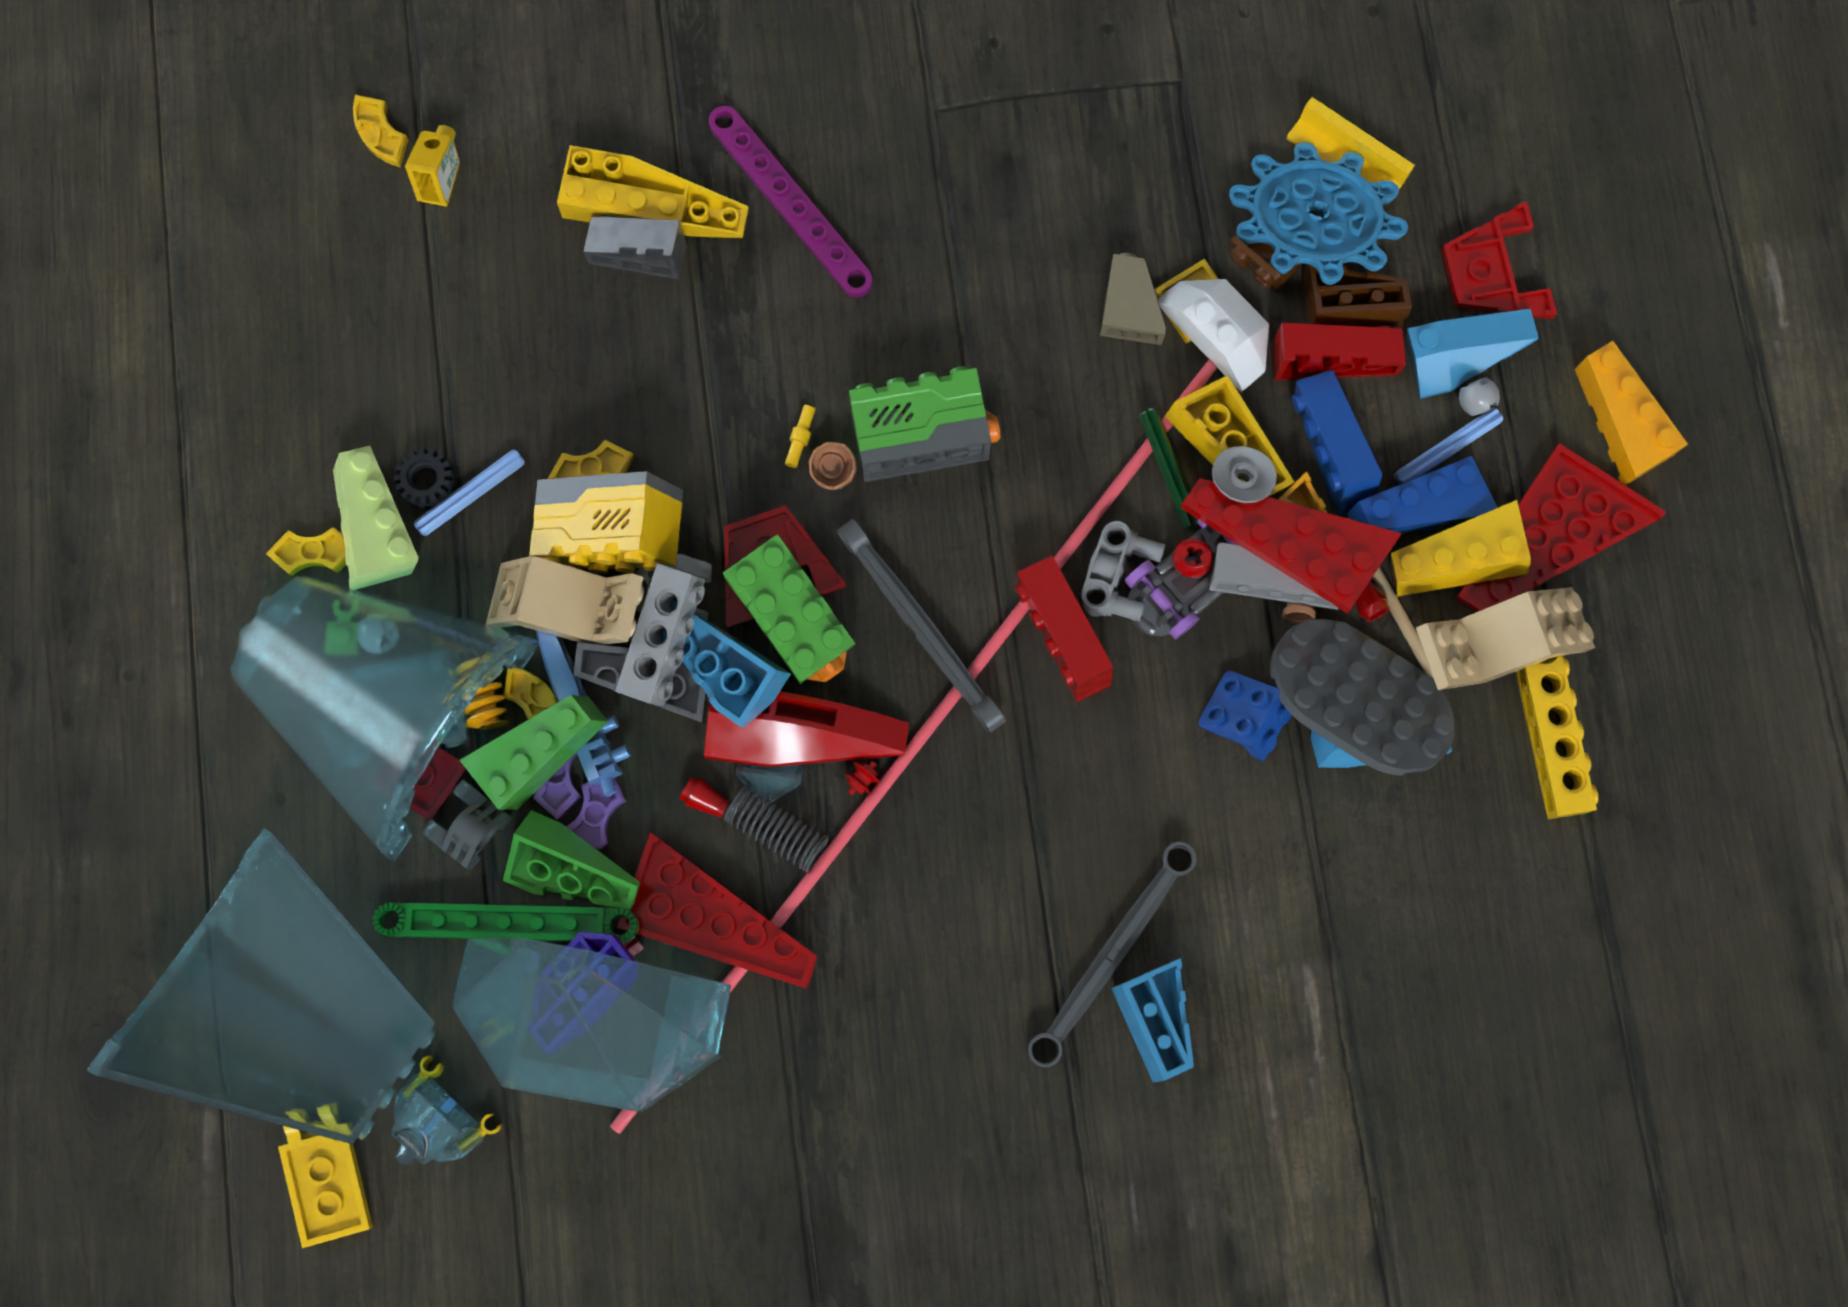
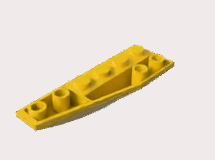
M572 145L569 146L557 200L561 216L565 219L589 223L591 217L602 216L680 220L684 236L743 238L749 207L633 156Z

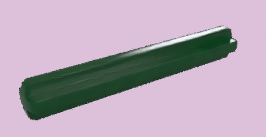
M1146 409L1139 414V418L1182 525L1185 529L1199 525L1197 523L1198 519L1181 509L1182 502L1190 491L1157 409Z

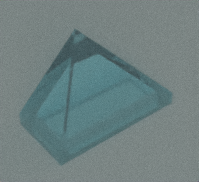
M738 763L735 776L744 785L751 787L752 792L757 791L758 798L763 795V803L769 799L770 804L801 785L806 764L764 767Z

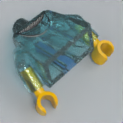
M426 1056L421 1060V1071L419 1074H413L395 1097L394 1119L396 1122L391 1129V1133L401 1144L395 1152V1157L401 1164L407 1166L411 1165L415 1159L424 1165L433 1159L440 1163L460 1159L482 1143V1137L486 1134H496L502 1127V1124H500L495 1130L489 1131L485 1126V1122L494 1114H487L482 1118L481 1126L477 1129L473 1128L477 1122L432 1079L442 1074L443 1064L440 1062L433 1071H427L428 1064L433 1060L432 1056Z

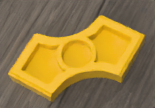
M605 440L596 450L585 455L573 456L562 453L548 479L626 473L635 456L633 453Z
M334 527L324 534L315 537H301L288 530L266 553L290 576H294L300 570L312 566L327 567L338 574L346 565L344 536Z

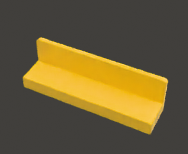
M1313 97L1305 105L1300 119L1287 135V140L1294 145L1302 142L1313 144L1317 149L1318 156L1326 162H1337L1348 152L1360 154L1364 158V165L1360 170V174L1369 182L1389 180L1394 182L1400 189L1415 166Z

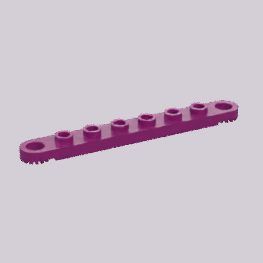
M729 106L715 108L709 116L710 130L834 281L844 290L845 294L855 298H862L864 295H867L872 287V275L868 268L737 111ZM728 116V118L733 120L732 125L728 128L718 127L716 123L720 119L719 117ZM860 274V276L865 278V284L859 288L850 286L848 280L851 278V275Z

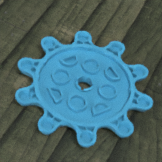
M1302 142L1295 146V159L1288 164L1278 163L1268 155H1257L1252 159L1251 166L1253 173L1261 182L1255 186L1238 184L1230 189L1229 197L1231 203L1253 214L1250 220L1244 221L1237 226V237L1246 245L1253 243L1270 245L1275 251L1270 260L1271 266L1279 274L1288 273L1297 264H1309L1318 270L1320 278L1325 284L1333 285L1342 278L1344 274L1343 264L1347 262H1356L1369 271H1378L1386 264L1387 255L1378 247L1376 240H1398L1408 230V224L1405 220L1391 216L1383 209L1384 204L1393 201L1399 193L1398 186L1389 180L1379 182L1366 181L1360 174V170L1364 165V158L1355 152L1345 153L1337 162H1326L1318 156L1317 149L1313 144ZM1316 211L1317 213L1324 214V218L1322 219L1321 216H1316L1312 213L1309 214V212Z

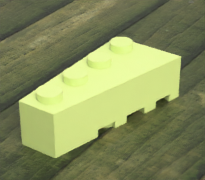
M366 446L339 453L333 474L338 508H340L341 531L342 535H344L345 559L349 570L350 591L412 574L419 558L371 447Z

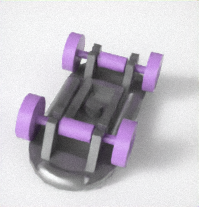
M1198 519L1197 523L1201 526V529L1190 538L1205 541L1211 547L1213 553L1212 567L1204 576L1198 578L1182 576L1174 567L1172 553L1156 566L1150 560L1142 563L1124 580L1131 588L1128 599L1145 603L1141 621L1131 620L1134 626L1150 636L1162 637L1171 635L1175 640L1185 634L1200 620L1197 615L1225 593L1209 590L1218 543L1238 544ZM1189 553L1186 560L1188 562L1194 561L1197 564L1200 557L1198 554L1192 556Z

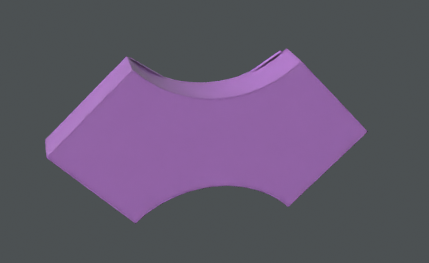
M577 752L537 790L533 798L558 821L582 797L576 791L571 777L572 764Z
M616 778L612 779L617 792L608 797L604 796L600 784L589 785V782L582 784L584 795L582 810L575 821L566 826L597 850L609 846L607 838L609 819L615 809L626 802Z

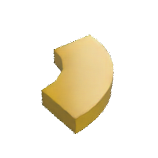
M355 94L353 118L361 139L367 148L379 159L391 165L401 167L409 141L407 135L396 131L389 124L387 119L388 105L384 100Z
M508 666L504 689L505 699L517 703L524 710L528 720L558 703L552 689L542 679L523 669Z

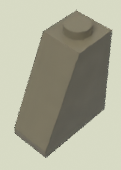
M1132 253L1113 254L1100 336L1162 345L1166 326L1145 259L1138 258Z

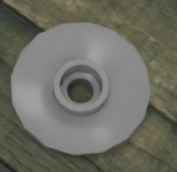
M1247 446L1232 447L1222 451L1215 459L1212 468L1213 482L1219 491L1229 499L1241 503H1255L1265 499L1274 490L1277 480L1276 469L1271 460L1259 450Z

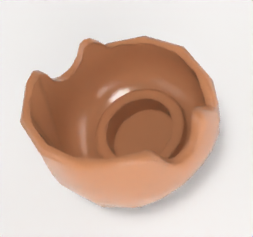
M823 443L813 450L808 461L809 474L815 483L828 490L842 489L852 482L857 472L856 457L852 450L843 443Z

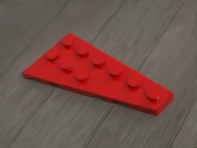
M1201 478L1181 505V509L1347 614L1402 534L1270 497L1255 503H1241L1231 500L1221 493L1214 482Z
M650 832L634 877L640 884L633 907L630 910L637 916L639 921L638 935L808 989L818 959L817 955ZM621 916L617 928L628 931L630 929L629 920L626 916Z

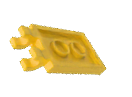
M336 1104L315 1111L320 1126L318 1130L305 1133L306 1128L303 1114L282 1120L288 1143L279 1146L278 1149L302 1248L369 1230L373 1227L349 1126L339 1129V1116Z

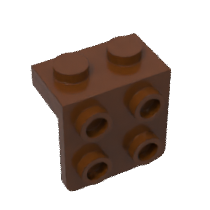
M1235 235L1229 240L1230 252L1232 254L1230 258L1243 270L1247 267L1256 274L1254 279L1266 290L1272 287L1278 292L1303 264L1295 265L1286 274H1279L1271 266L1270 260L1275 251L1270 245L1265 243L1246 245Z

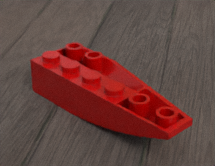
M780 691L774 702L744 728L715 710L710 703L704 758L764 767H778L905 755L909 723L846 704Z

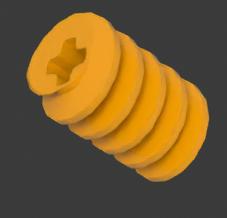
M496 658L474 660L457 670V675L464 678L460 681L459 686L462 690L466 691L461 696L462 701L469 703L464 707V713L471 716L466 721V725L469 728L488 730L504 727L509 724L507 720H499V716L506 713L507 708L497 707L496 705L505 699L504 695L494 694L495 690L503 687L502 683L492 682V678L500 675L499 670L490 669L491 665L498 662Z

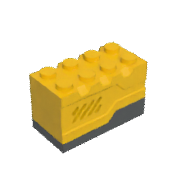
M647 471L538 480L529 556L540 557L583 571L588 569V572L594 574H607L608 570L614 569V567L618 572L634 573L635 568H641V566L647 571H655L657 564L676 566L683 490Z

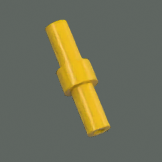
M803 406L797 427L792 429L789 439L792 443L785 461V465L788 467L797 468L803 447L808 445L811 436L809 429L816 410L812 406Z

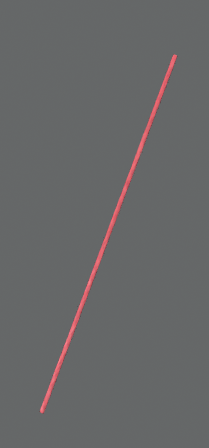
M1208 359L1177 400L1203 388L1217 370V367L1210 359ZM1163 417L1161 422L1167 434L1173 425ZM1148 438L1054 556L1060 570L1153 452ZM1021 600L968 666L967 670L974 680L1030 608L1027 602L1022 603ZM954 686L908 743L905 755L897 757L879 780L880 783L875 785L871 794H868L814 863L810 871L807 872L770 921L780 929L962 697ZM737 966L732 968L610 1124V1127L615 1132L621 1134L748 970Z

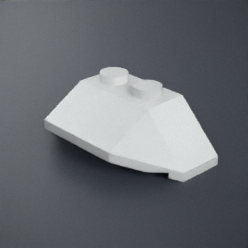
M1226 279L1179 281L1158 299L1159 307L1225 376L1228 375L1234 386L1241 393L1265 373L1269 323Z

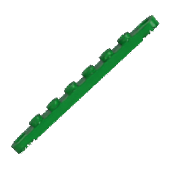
M390 902L380 905L375 910L372 918L375 930L381 935L408 938L571 942L580 931L615 934L622 943L631 941L639 930L638 918L630 910L604 907ZM394 910L398 914L399 923L393 929H387L383 923L384 916L389 911ZM626 916L630 923V929L625 934L617 935L613 930V923L616 918Z

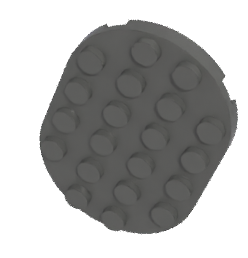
M1308 620L1289 629L1276 645L1271 657L1270 675L1271 679H1275L1280 692L1278 698L1284 707L1300 723L1369 767L1387 774L1399 776L1418 771L1422 773L1435 766L1450 749L1455 732L1454 716L1442 690L1437 689L1434 678L1345 622L1334 620Z

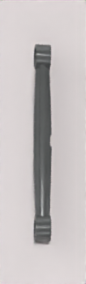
M851 519L839 527L836 531L842 542L854 556H857L904 624L910 627L920 645L971 706L972 712L988 733H992L1003 725L1006 719L989 696H985L925 611L871 546L868 537L858 523Z
M1175 842L1164 850L1161 857L1162 868L1101 948L1046 1033L1038 1034L1031 1039L1028 1045V1056L1036 1066L1047 1068L1054 1066L1062 1056L1061 1043L1119 967L1176 879L1187 875L1193 870L1197 857L1194 849L1189 844ZM1181 848L1186 850L1191 858L1190 867L1182 872L1173 870L1167 860L1168 854L1172 849ZM1049 1038L1055 1043L1057 1053L1054 1060L1042 1063L1035 1059L1032 1048L1037 1040Z

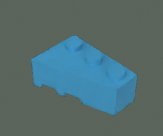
M1181 958L1111 988L1153 1083L1165 1081L1194 1067L1189 1023L1186 1021L1184 1004L1186 1002V995L1182 987Z

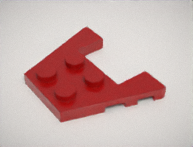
M1527 202L1518 204L1507 213H1502L1483 226L1476 227L1443 245L1440 251L1455 308L1494 313L1531 309L1533 318L1553 319L1557 315L1551 288L1518 293L1504 237L1529 233L1534 228Z
M786 505L724 526L725 571L778 534L799 566L809 567L816 590L821 596L846 588L845 581L832 567L828 559L822 554ZM725 580V623L727 628L753 620Z

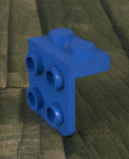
M1227 671L1220 680L1198 723L1206 731L1243 745L1253 758L1264 762L1268 753L1272 752L1275 748L1277 736L1283 725L1287 724L1290 720L1291 714L1278 698L1280 694L1278 688L1233 671Z

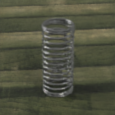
M747 785L742 787L724 815V821L730 823L731 826L736 824V829L742 828L743 833L749 831V837L755 836V841L761 840V844H767L768 849L774 847V853L780 851L781 857L787 855V861L793 859V865L799 863V869L806 873L809 872L823 852L829 837L825 834L822 835L804 862L808 851L820 834V831H817L806 850L797 859L801 848L814 830L813 827H810L799 847L790 856L796 842L807 827V823H804L792 844L784 852L788 841L801 823V819H798L786 840L777 849L781 838L792 824L795 816L792 815L779 837L771 845L775 834L789 813L785 811L772 834L765 840L768 831L782 811V807H779L766 830L758 837L761 828L776 807V803L770 806L759 827L752 833L755 824L769 805L770 800L767 799L761 806L752 824L745 830L748 821L756 812L764 797L761 795L757 799L747 818L739 826L741 818L757 796V791H754L748 799L751 787ZM742 809V811H741L739 817L733 822V820L735 819V817L738 815V813H739L740 810Z

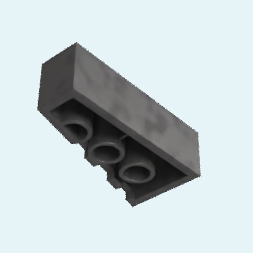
M577 642L573 675L615 691L629 648ZM655 661L651 663L649 668L651 676L657 668ZM682 662L675 671L672 680L673 691L670 698L666 700L664 706H655L705 724L708 696L701 686L696 684L691 677L692 674Z

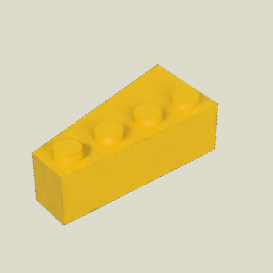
M1517 500L1391 553V571L1397 597L1525 575L1529 573L1531 562Z

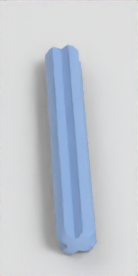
M1492 407L1491 410L1483 413L1397 470L1394 474L1395 480L1401 485L1424 475L1503 421L1502 414L1497 408Z
M515 449L511 450L414 521L415 528L421 535H429L525 464L524 459Z

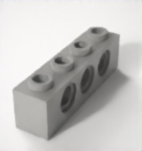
M661 564L656 565L615 692L649 704L665 705L666 700L670 698L673 691L672 680L675 671L683 661V647L686 638L691 634L694 627L693 616L696 607L704 597V583L706 579ZM677 597L678 605L674 611H671V601ZM664 629H666L667 638L665 642L661 644L660 634ZM655 661L657 668L651 676L649 668L651 663Z

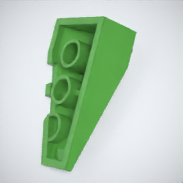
M532 810L514 833L503 877L504 882L532 894L558 893L561 894L562 899L573 900L575 896L589 898L593 904L631 910L640 884L638 880L565 825Z

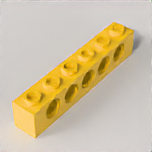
M1556 656L1515 671L1547 819L1586 814L1597 810L1596 804L1598 803V792L1596 787L1591 784L1589 775L1591 770L1590 757L1584 752L1582 744L1584 737L1583 726L1577 720L1574 709L1577 705L1576 694L1572 688L1570 689L1568 682L1569 663L1567 658L1563 656ZM1542 678L1550 681L1553 687L1552 693H1548L1542 688ZM1549 710L1555 711L1560 719L1559 725H1555L1549 720ZM1557 742L1562 743L1566 747V757H1562L1556 752L1555 746ZM1564 774L1569 775L1573 779L1574 786L1572 790L1563 784Z

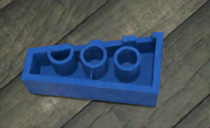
M1333 370L1298 380L1291 400L1295 412L1299 413L1302 419L1305 434L1312 446L1337 516H1343L1359 501L1377 494L1382 472Z
M1470 456L1361 500L1347 514L1351 520L1399 532L1403 535L1416 532L1417 534L1428 533L1431 530L1445 528L1449 529L1498 507L1473 457Z

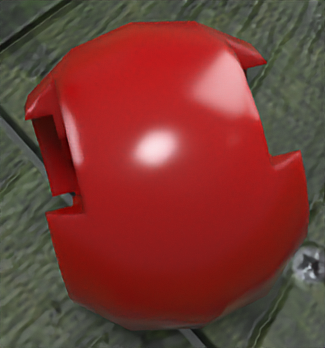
M1188 538L1176 545L1172 553V562L1175 569L1182 576L1198 578L1204 576L1211 569L1213 553L1211 547L1205 541L1197 538ZM1189 553L1192 556L1199 555L1200 558L1197 564L1194 561L1188 562L1186 560Z

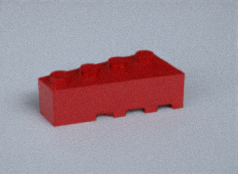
M1053 556L1017 572L1018 584L1015 585L1017 595L1022 603L1027 602L1031 610L1029 613L1035 628L1041 630L1045 638V646L1050 656L1055 658L1060 674L1065 684L1069 687L1076 703L1110 687L1113 665Z

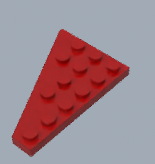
M1559 443L1518 503L1531 557L1529 573L1464 585L1455 599L1474 612H1479L1526 593L1658 521L1665 515L1666 511Z

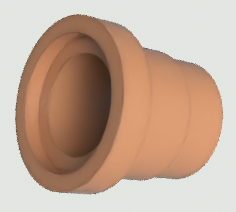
M1287 602V606L1283 609L1282 617L1288 622L1299 624L1304 621L1314 620L1316 612L1313 606Z

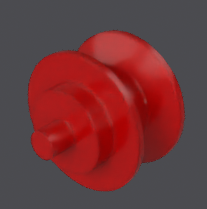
M873 761L869 765L864 762L861 764L854 762L856 771L853 775L844 774L849 779L846 783L851 787L848 793L852 796L855 792L861 795L865 792L870 795L871 792L868 786L871 782L880 783L876 778L878 773L874 770L877 764Z

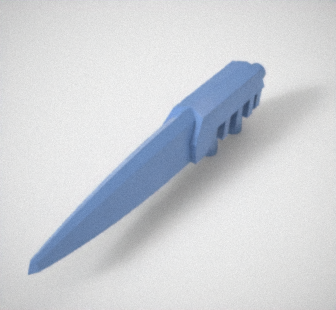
M535 630L549 681L557 701L560 702L570 695L589 697L586 694L581 679L573 675L575 665L563 638ZM614 715L606 718L608 722L577 752L589 785L600 784L605 797L617 792L612 779L623 774L617 763L631 756V752L626 744L611 750L613 746L605 736L607 732L619 727L618 720Z

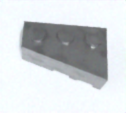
M602 216L591 217L583 252L588 264L680 280L687 243L680 220Z

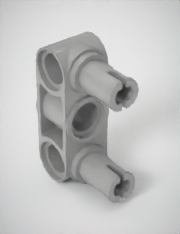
M1121 521L1108 523L1102 530L1097 548L1094 550L1082 589V606L1085 612L1095 617H1106L1115 614L1140 622L1144 613L1145 603L1119 596V592L1116 589L1121 582L1127 556L1132 557V555H1136L1160 563L1166 544L1140 537L1139 533L1130 529ZM1114 534H1119L1125 538V541L1119 545H1113L1108 541V538ZM1093 593H1100L1105 597V600L1097 605L1090 603L1087 599Z

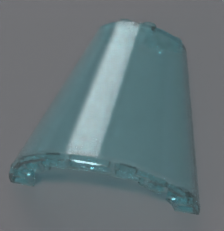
M296 576L272 597L266 596L260 602L257 609L258 613L253 621L242 628L238 636L241 642L235 654L230 673L233 675V679L238 687L380 853L390 861L395 862L412 837L407 823L401 820V818H405L409 812L415 793L412 789L425 771L440 743L467 708L479 688H485L497 678L504 669L502 668L503 665L509 669H523L539 646V641L521 633L362 590H350V587L314 577Z
M263 828L244 854L239 864V869L232 876L220 894L221 896L147 997L127 1019L121 1030H118L106 1042L87 1068V1071L103 1078L353 1144L357 1138L364 1140L375 1123L370 1118L379 1107L384 1110L395 1094L391 1086L398 1076L404 1080L416 1063L412 1057L417 1049L420 1047L425 1050L436 1034L432 1030L435 1022L270 831Z

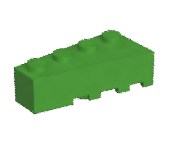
M570 695L460 759V762L498 810H518L608 720L589 697Z

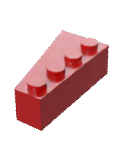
M1281 323L1270 345L1273 381L1301 380L1333 370L1336 378L1396 376L1400 374L1406 365L1403 331L1401 328H1392L1391 326L1360 327Z

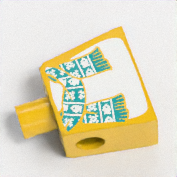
M439 125L436 133L422 131L406 162L405 168L417 201L444 207L448 206L460 163L454 144L456 132L449 126Z

